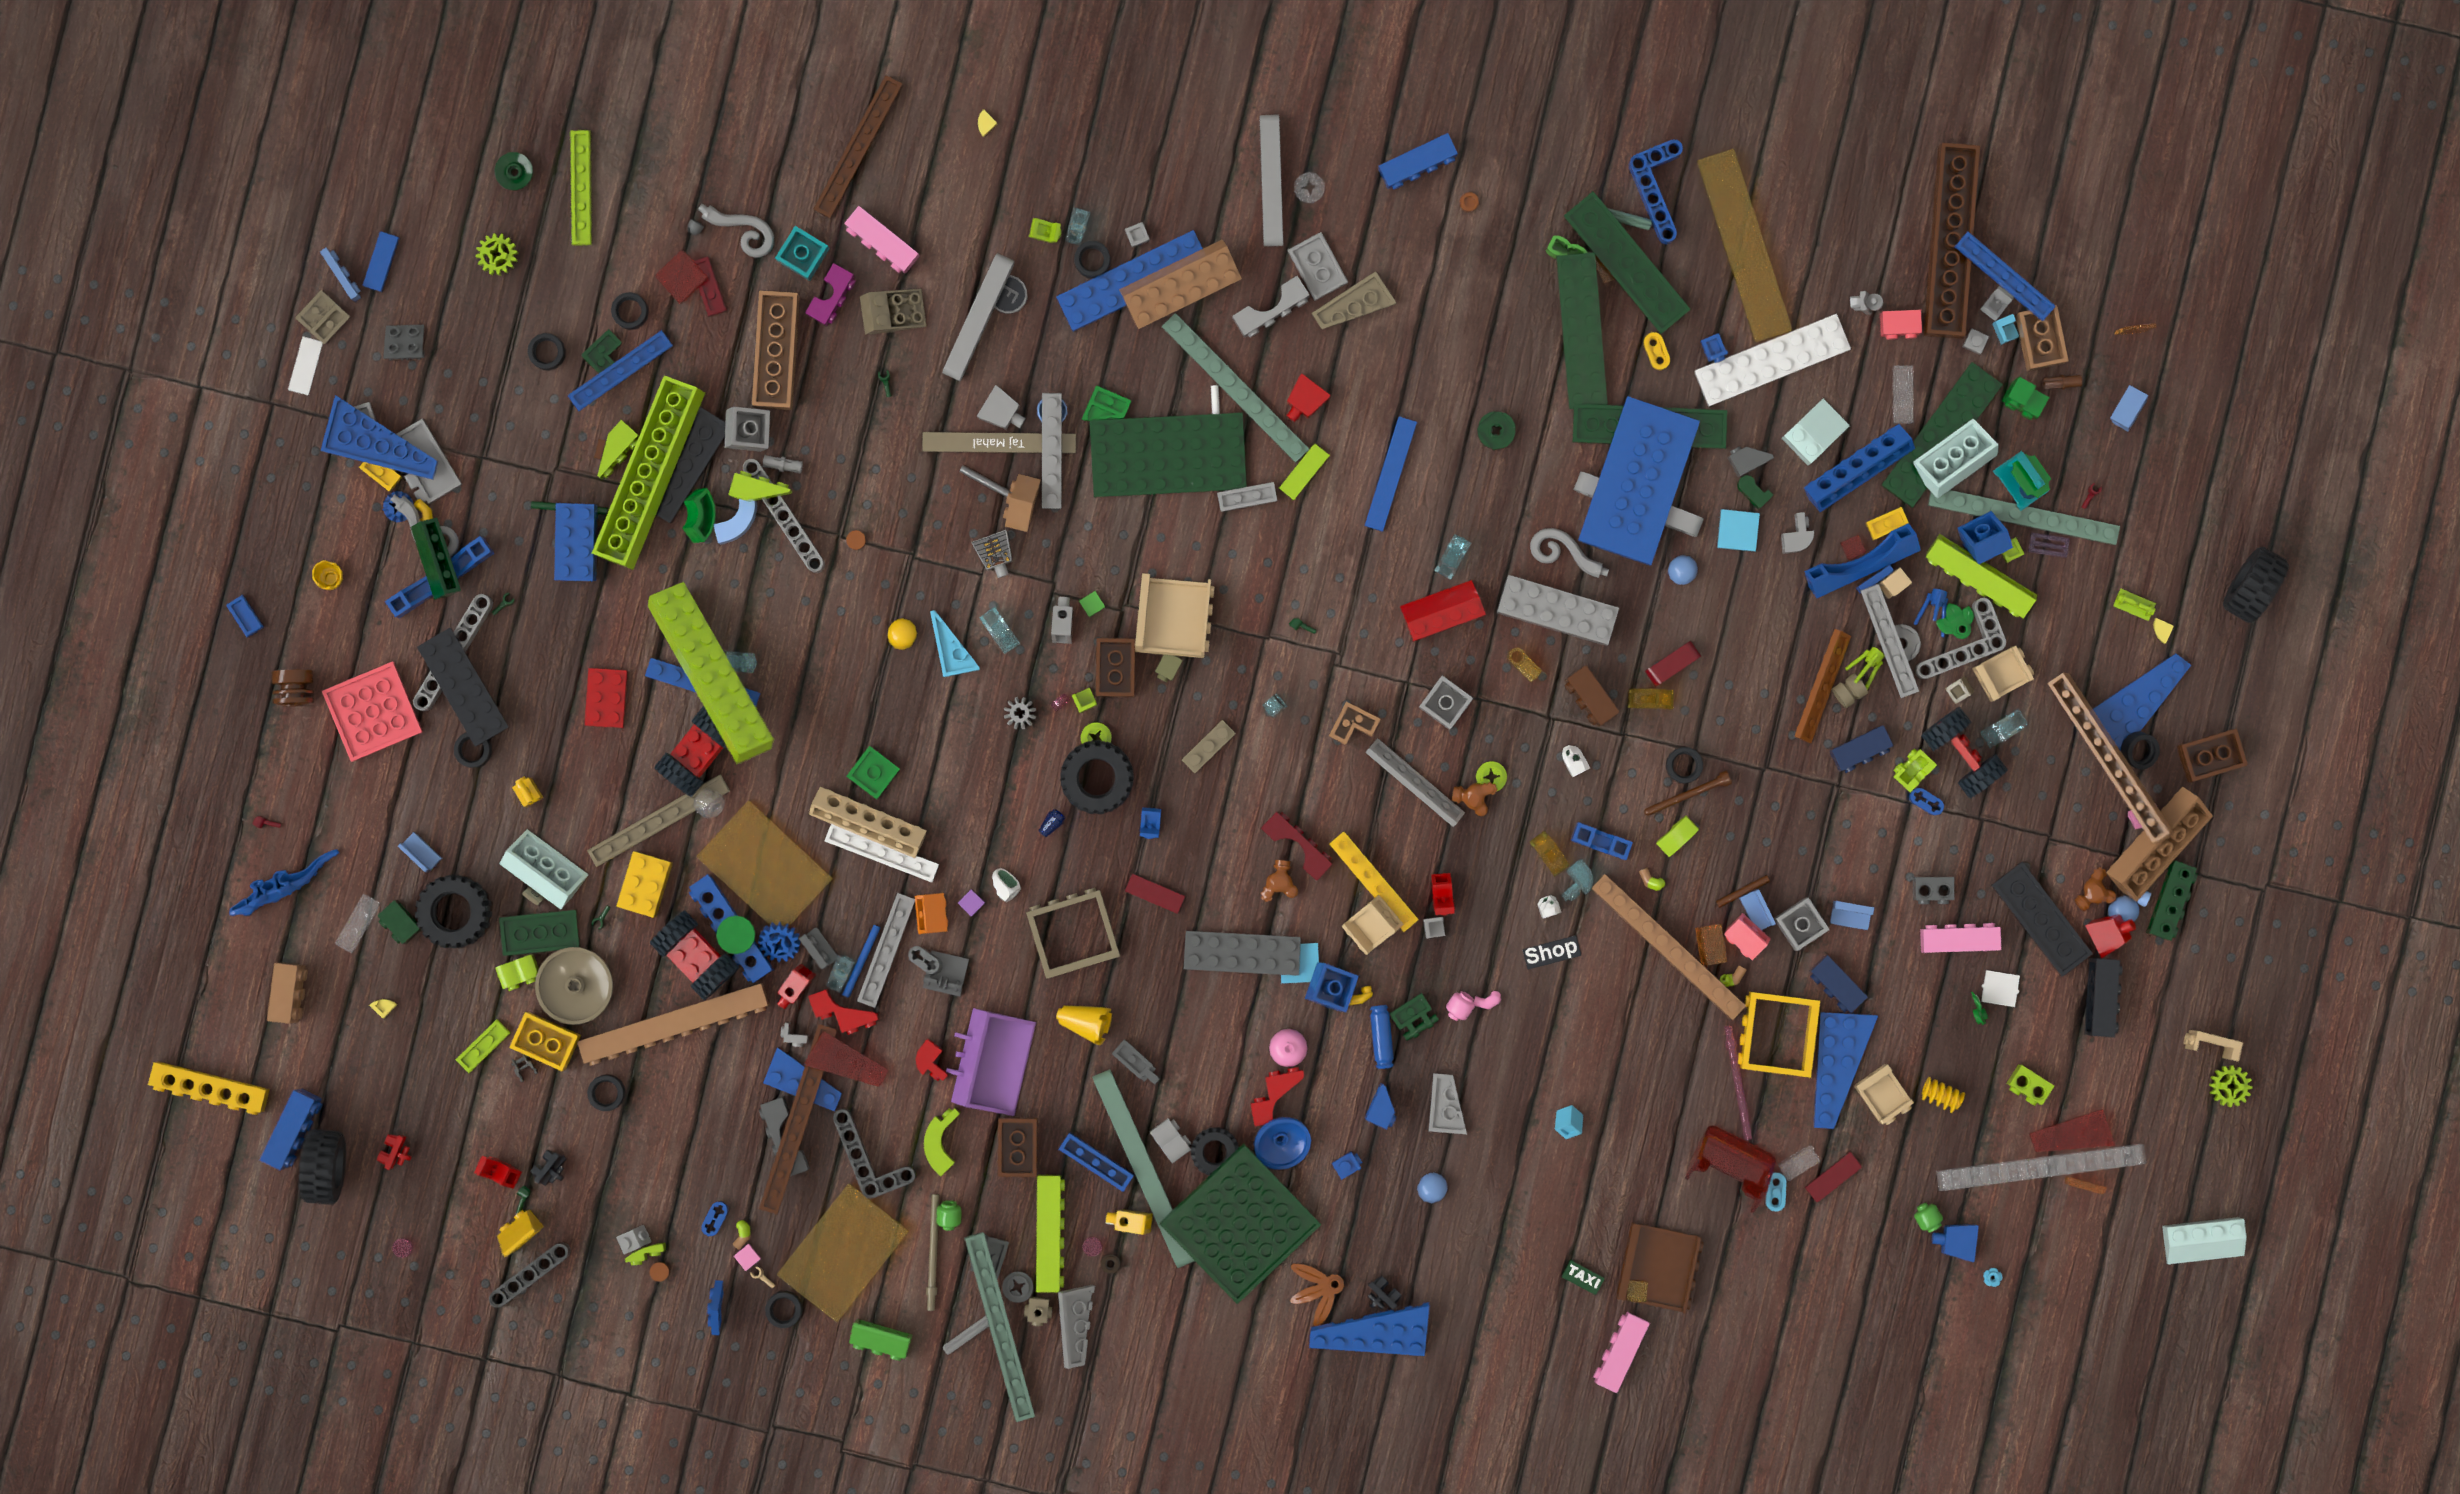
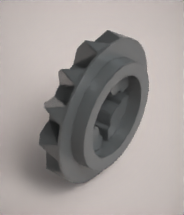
M1023 1272L1010 1273L1003 1281L1002 1289L1007 1299L1016 1303L1027 1300L1033 1292L1032 1279ZM1014 1279L1018 1284L1025 1282L1021 1287L1022 1294L1018 1290L1010 1291L1015 1286Z

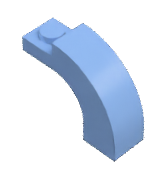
M739 499V509L736 515L726 522L714 524L717 541L720 545L740 538L749 530L756 516L757 500L747 502Z

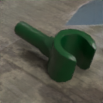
M886 370L887 377L885 378L881 377L879 371L878 376L880 381L883 382L887 398L891 397L889 371Z
M510 593L504 594L503 601L491 612L494 616L506 605L511 606L514 604L515 599H512L511 602L505 601Z
M1293 618L1289 623L1296 631L1299 627H1302L1313 634L1316 633V629L1306 625L1298 618Z
M606 905L602 914L592 921V926H594L597 920L601 922L598 930L604 927L603 920L611 908L609 905Z
M522 1186L517 1192V1195L522 1198L516 1213L522 1210L525 1200L531 1193L530 1189L526 1186Z

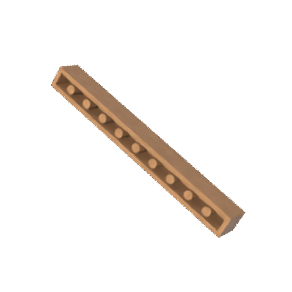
M2062 673L2047 683L2153 844H2160L2175 834L2070 674Z
M1602 874L1590 887L1594 893L1729 1019L1733 1020L1745 1008L1746 1005L1605 874Z
M761 983L590 1037L577 1043L583 1063L589 1062L590 1066L601 1063L600 1059L608 1057V1060L620 1057L619 1053L626 1051L627 1054L638 1051L637 1047L642 1045L648 1048L655 1046V1041L663 1039L664 1043L674 1040V1035L680 1033L683 1037L692 1034V1030L699 1028L700 1031L711 1028V1023L718 1022V1025L730 1022V1017L736 1016L737 1019L748 1016L747 1012L752 1010L755 1011V1014L765 1011V1006L770 1004L764 985Z

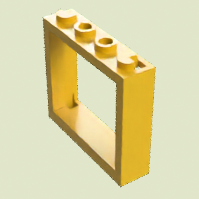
M1749 992V996L1746 995L1744 1002L1745 1007H1747L1746 1015L1743 1014L1742 1026H1745L1744 1034L1740 1035V1045H1742V1053H1738L1740 1068L1811 1078L1820 1001ZM1756 999L1809 1005L1801 1070L1748 1064Z

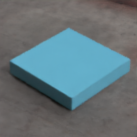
M1721 509L1717 548L1756 552L1760 513Z
M1318 943L1301 944L1299 976L1281 975V983L1311 982L1316 964L1319 963Z

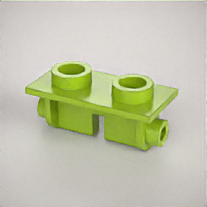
M2121 588L2113 605L2149 621L2151 615L2156 610L2154 608L2156 603Z

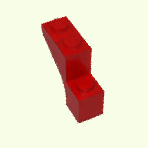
M828 989L808 996L815 1017H821L823 1020L831 1017V1012H834L841 1032H847V1035L857 1032V1027L865 1025V1028L876 1025V1020H879L876 1012L845 1008L838 1005L831 998Z
M1295 1067L1287 1069L1288 1073L1280 1074V1070L1268 1072L1269 1076L1265 1078L1269 1099L1265 1100V1097L1254 1098V1102L1251 1103L1254 1126L1265 1125L1273 1120V1107L1276 1101L1304 1078L1303 1070Z

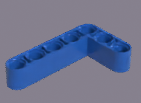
M1675 139L1638 153L1629 162L1631 175L1649 218L1652 220L1657 237L1663 244L1672 243L1676 238L1677 231L1651 169L1675 160L1680 156L1683 146L1680 141ZM1671 145L1676 146L1678 153H1670L1668 147ZM1658 153L1661 159L1654 161L1651 159V154ZM1640 160L1643 163V167L1635 168L1633 161ZM1643 177L1648 178L1650 185L1643 186L1640 179ZM1655 195L1658 200L1657 203H1650L1648 196ZM1663 213L1665 220L1658 221L1655 218V214ZM1664 230L1671 231V239L1663 237L1662 233Z

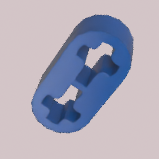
M1915 788L1909 794L1910 802L1928 814L1939 815L1944 809L1943 802L1926 790ZM1921 792V797L1926 799L1925 802L1922 800L1916 802L1914 793ZM1928 801L1931 803L1938 802L1939 810L1931 811L1932 807L1927 804Z
M717 1201L711 1206L702 1224V1232L706 1236H714L719 1232L728 1214L726 1203ZM722 1205L724 1214L720 1213L717 1218L714 1217L717 1212L714 1208ZM712 1220H715L713 1227L716 1230L708 1232L706 1224H711Z

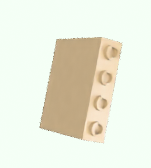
M1142 573L1135 652L1204 658V653L1209 651V641L1206 640V634H1210L1211 622L1207 621L1208 616H1212L1213 604H1209V599L1214 597V586H1211V579H1208V583L1155 579L1150 578V574Z

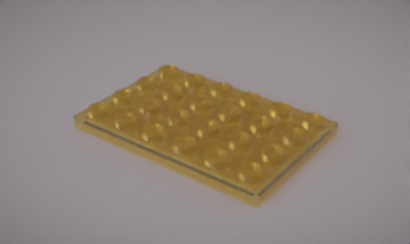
M749 800L696 856L769 925L772 922L778 925L780 921L782 926H785L787 923L790 926L833 880L821 866Z
M848 1184L777 1273V1276L835 1322H838L909 1230L870 1199L866 1198L851 1184Z

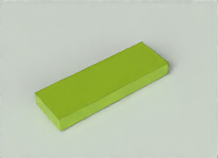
M1314 444L1279 489L1292 500H1295L1330 455Z
M496 1019L455 1060L470 1073L511 1032Z

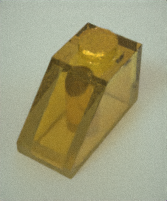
M1629 689V708L1673 710L1674 690Z
M1545 831L1529 842L1554 877L1569 866L1556 843Z

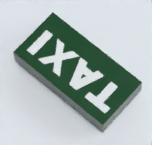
M1572 1260L1569 1261L1561 1276L1594 1295L1597 1294L1605 1279Z

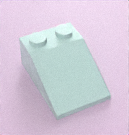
M1822 399L1782 439L1807 465H1810L1849 427V424Z

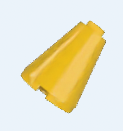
M1064 1005L1062 1009L1059 1008L1056 1019L1059 1020L1060 1025L1100 1046L1105 1041L1102 1038L1103 1034H1108L1112 1013H1109L1111 1009L1106 1007Z

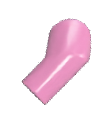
M1493 991L1491 996L1486 999L1475 996L1474 1005L1491 1009L1500 1003L1501 994L1498 991Z

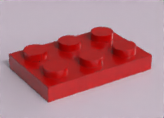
M588 668L585 726L624 728L628 671Z

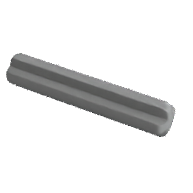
M984 1316L943 1345L942 1348L947 1355L951 1354L989 1327L987 1317Z

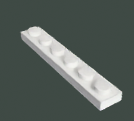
M833 824L830 825L825 838V842L929 882H933L939 867L937 863L918 856L913 858Z

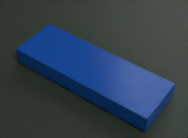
M380 231L364 279V287L379 292L383 291L399 237Z

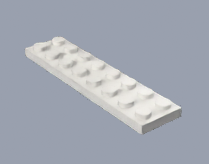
M1835 314L1730 356L1721 362L1695 370L1694 373L1709 407L1849 351L1851 348L1839 318Z

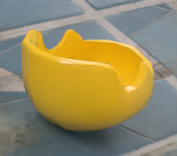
M322 560L314 566L312 578L319 588L333 590L341 585L343 571L336 563Z
M897 619L888 629L889 643L894 648L900 650L910 648L916 639L917 631L915 625L910 620Z

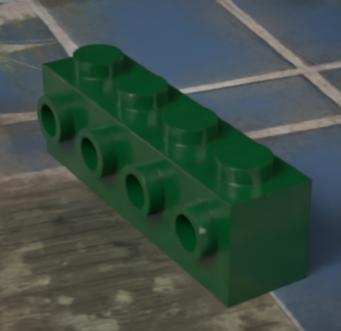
M438 518L420 521L411 526L410 528L434 600L449 597L461 591Z
M2173 861L2169 865L2146 930L2147 934L2167 941H2172V938L2176 937L2178 921L2182 920L2185 909H2183L2184 904L2189 901L2191 891H2189L2191 884H2194L2197 879V868L2178 861Z

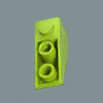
M622 420L608 434L597 475L601 479L604 477L608 478L614 471L613 467L617 463L621 464L626 459V453L630 449L633 450L639 438V435Z
M741 471L740 474H734L728 495L751 502L791 494L792 490L788 489L789 485L781 482H777V485L769 483L770 479L760 476L759 479L751 478L752 474Z

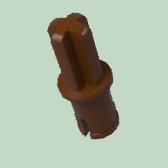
M2061 375L2060 377H2047L2043 379L2044 389L2061 388L2064 390L2069 387H2082L2081 375Z

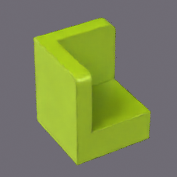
M1090 688L1072 695L1080 713L1097 706Z

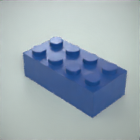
M556 503L554 580L596 581L597 556L592 554V551L597 541L598 504Z
M302 1088L293 1090L260 1161L278 1170L287 1169L289 1166L292 1167L297 1159L295 1154L298 1148L301 1149L305 1142L303 1137L306 1131L309 1132L314 1124L312 1119L322 1108L320 1103L321 1097Z

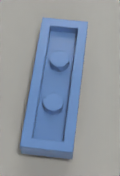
M328 248L321 250L320 253L350 299L354 302L361 298L359 295L360 289L355 282L351 283L349 280L350 274L345 266L341 267L338 263L340 258L334 250L330 251Z

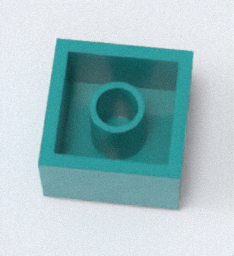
M795 226L775 259L810 281L830 248Z

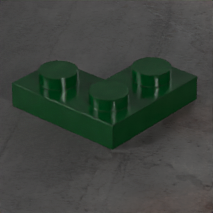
M608 329L581 354V357L599 374L615 363L609 355L622 342Z

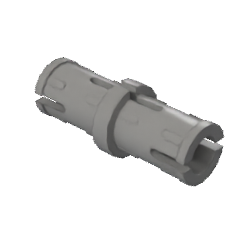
M764 455L763 467L778 469L780 472L791 471L801 474L803 461L790 460L783 456L779 458Z

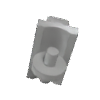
M1860 291V296L1850 297L1851 308L1854 311H1862L1866 315L1872 314V310L1877 311L1883 306V298L1878 294Z

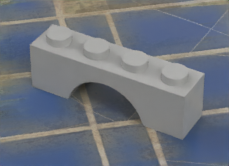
M1298 276L1281 285L1282 297L1275 308L1262 312L1247 306L1232 316L1244 338L1255 336L1259 333V328L1264 325L1266 328L1276 322L1274 319L1280 315L1283 318L1292 312L1291 309L1296 305L1299 308L1308 302L1309 293Z

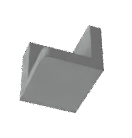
M1443 917L1423 919L1426 939L1445 936Z

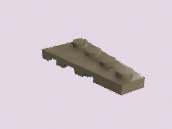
M1375 271L1314 311L1312 316L1320 328L1324 330L1397 303Z

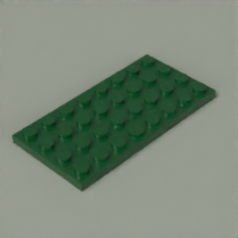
M1243 413L1090 420L1094 497L1228 491L1246 487Z

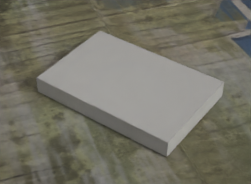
M1321 232L1287 250L1314 301L1348 283Z

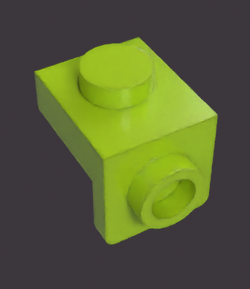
M1033 218L1029 237L1048 243L1057 242L1061 236V224Z

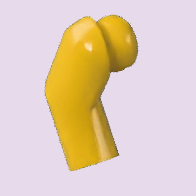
M421 499L416 500L414 506L422 513L420 521L433 519L431 508Z
M1371 986L1362 987V994L1352 995L1349 1005L1362 1004L1370 999L1373 995Z

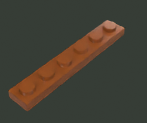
M1835 629L1794 736L1807 743H1811L1851 639L1850 635Z

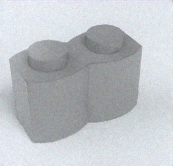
M1167 1118L1149 1132L1169 1160L1174 1163L1191 1150L1189 1147L1191 1142L1186 1135L1181 1136L1178 1130L1180 1127L1175 1120L1170 1121Z

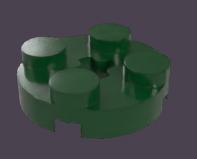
M1499 411L1489 412L1479 422L1477 427L1478 438L1487 448L1492 450L1503 449L1510 445L1514 439L1515 423L1506 413ZM1492 426H1495V427H1499V426H1500V427H1501V430H1500V433H1501V434H1500V435H1497V434H1494V435H1493V434L1491 433V432L1493 431Z

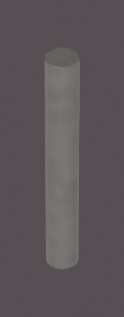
M964 465L959 471L1005 497L1008 496V493H1012L1010 490Z

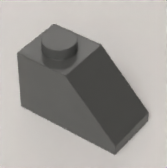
M1740 446L1730 451L1731 455L1727 457L1738 478L1774 458L1772 454L1749 447L1741 449Z

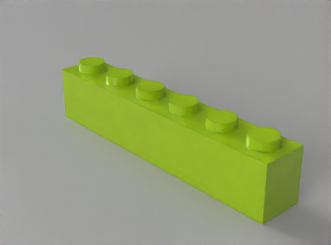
M1941 534L1938 535L1927 551L1926 558H1928L1929 563L1944 568L1945 573L1950 576L1955 575L1960 579L1961 583L1968 587L1971 585L1977 589L1976 591L1980 595L1993 599L1992 601L1997 606H2004L2009 609V612L2015 617L2020 616L2024 619L2037 599V594L1986 562L1978 564L1968 551Z
M1061 1175L1037 1176L1036 1292H1060V1288H1064V1276H1060V1268H1064V1257H1061V1249H1064V1237H1061V1230H1064L1065 1220L1061 1218V1210L1065 1209V1199H1061V1191H1065V1179H1061Z

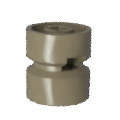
M1855 673L1846 679L1845 684L1839 683L1832 688L1835 697L1845 709L1855 703V698L1861 699L1868 694L1861 680L1858 683H1854V680L1857 678Z

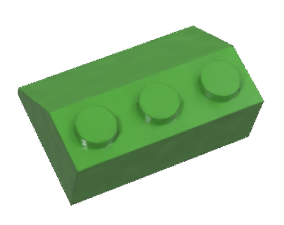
M857 1319L853 1324L849 1343L853 1344V1348L859 1350L868 1348L872 1350L871 1353L883 1355L885 1353L889 1354L891 1359L901 1361L902 1358L905 1359L907 1357L913 1335Z

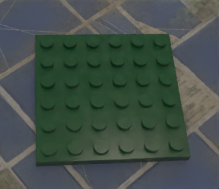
M1244 1143L1159 1223L1236 1304L1242 1301L1321 1226L1320 1222Z

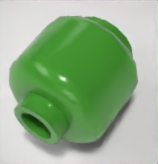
M943 1201L936 1209L937 1224L943 1227L944 1230H954L955 1227L961 1224V1207L955 1201Z
M1925 1202L1917 1207L1918 1211L1914 1214V1218L1921 1230L1932 1232L1941 1227L1943 1217L1935 1204L1928 1205Z

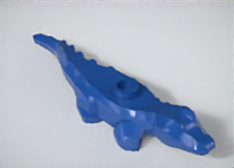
M336 849L321 855L303 871L288 874L286 870L277 871L272 879L265 882L263 880L252 882L250 888L253 889V893L231 907L229 910L230 915L241 914L250 916L260 906L278 902L281 898L291 895L295 890H299L303 885L308 884L310 879L317 874L319 868H322L324 863L339 854V851Z

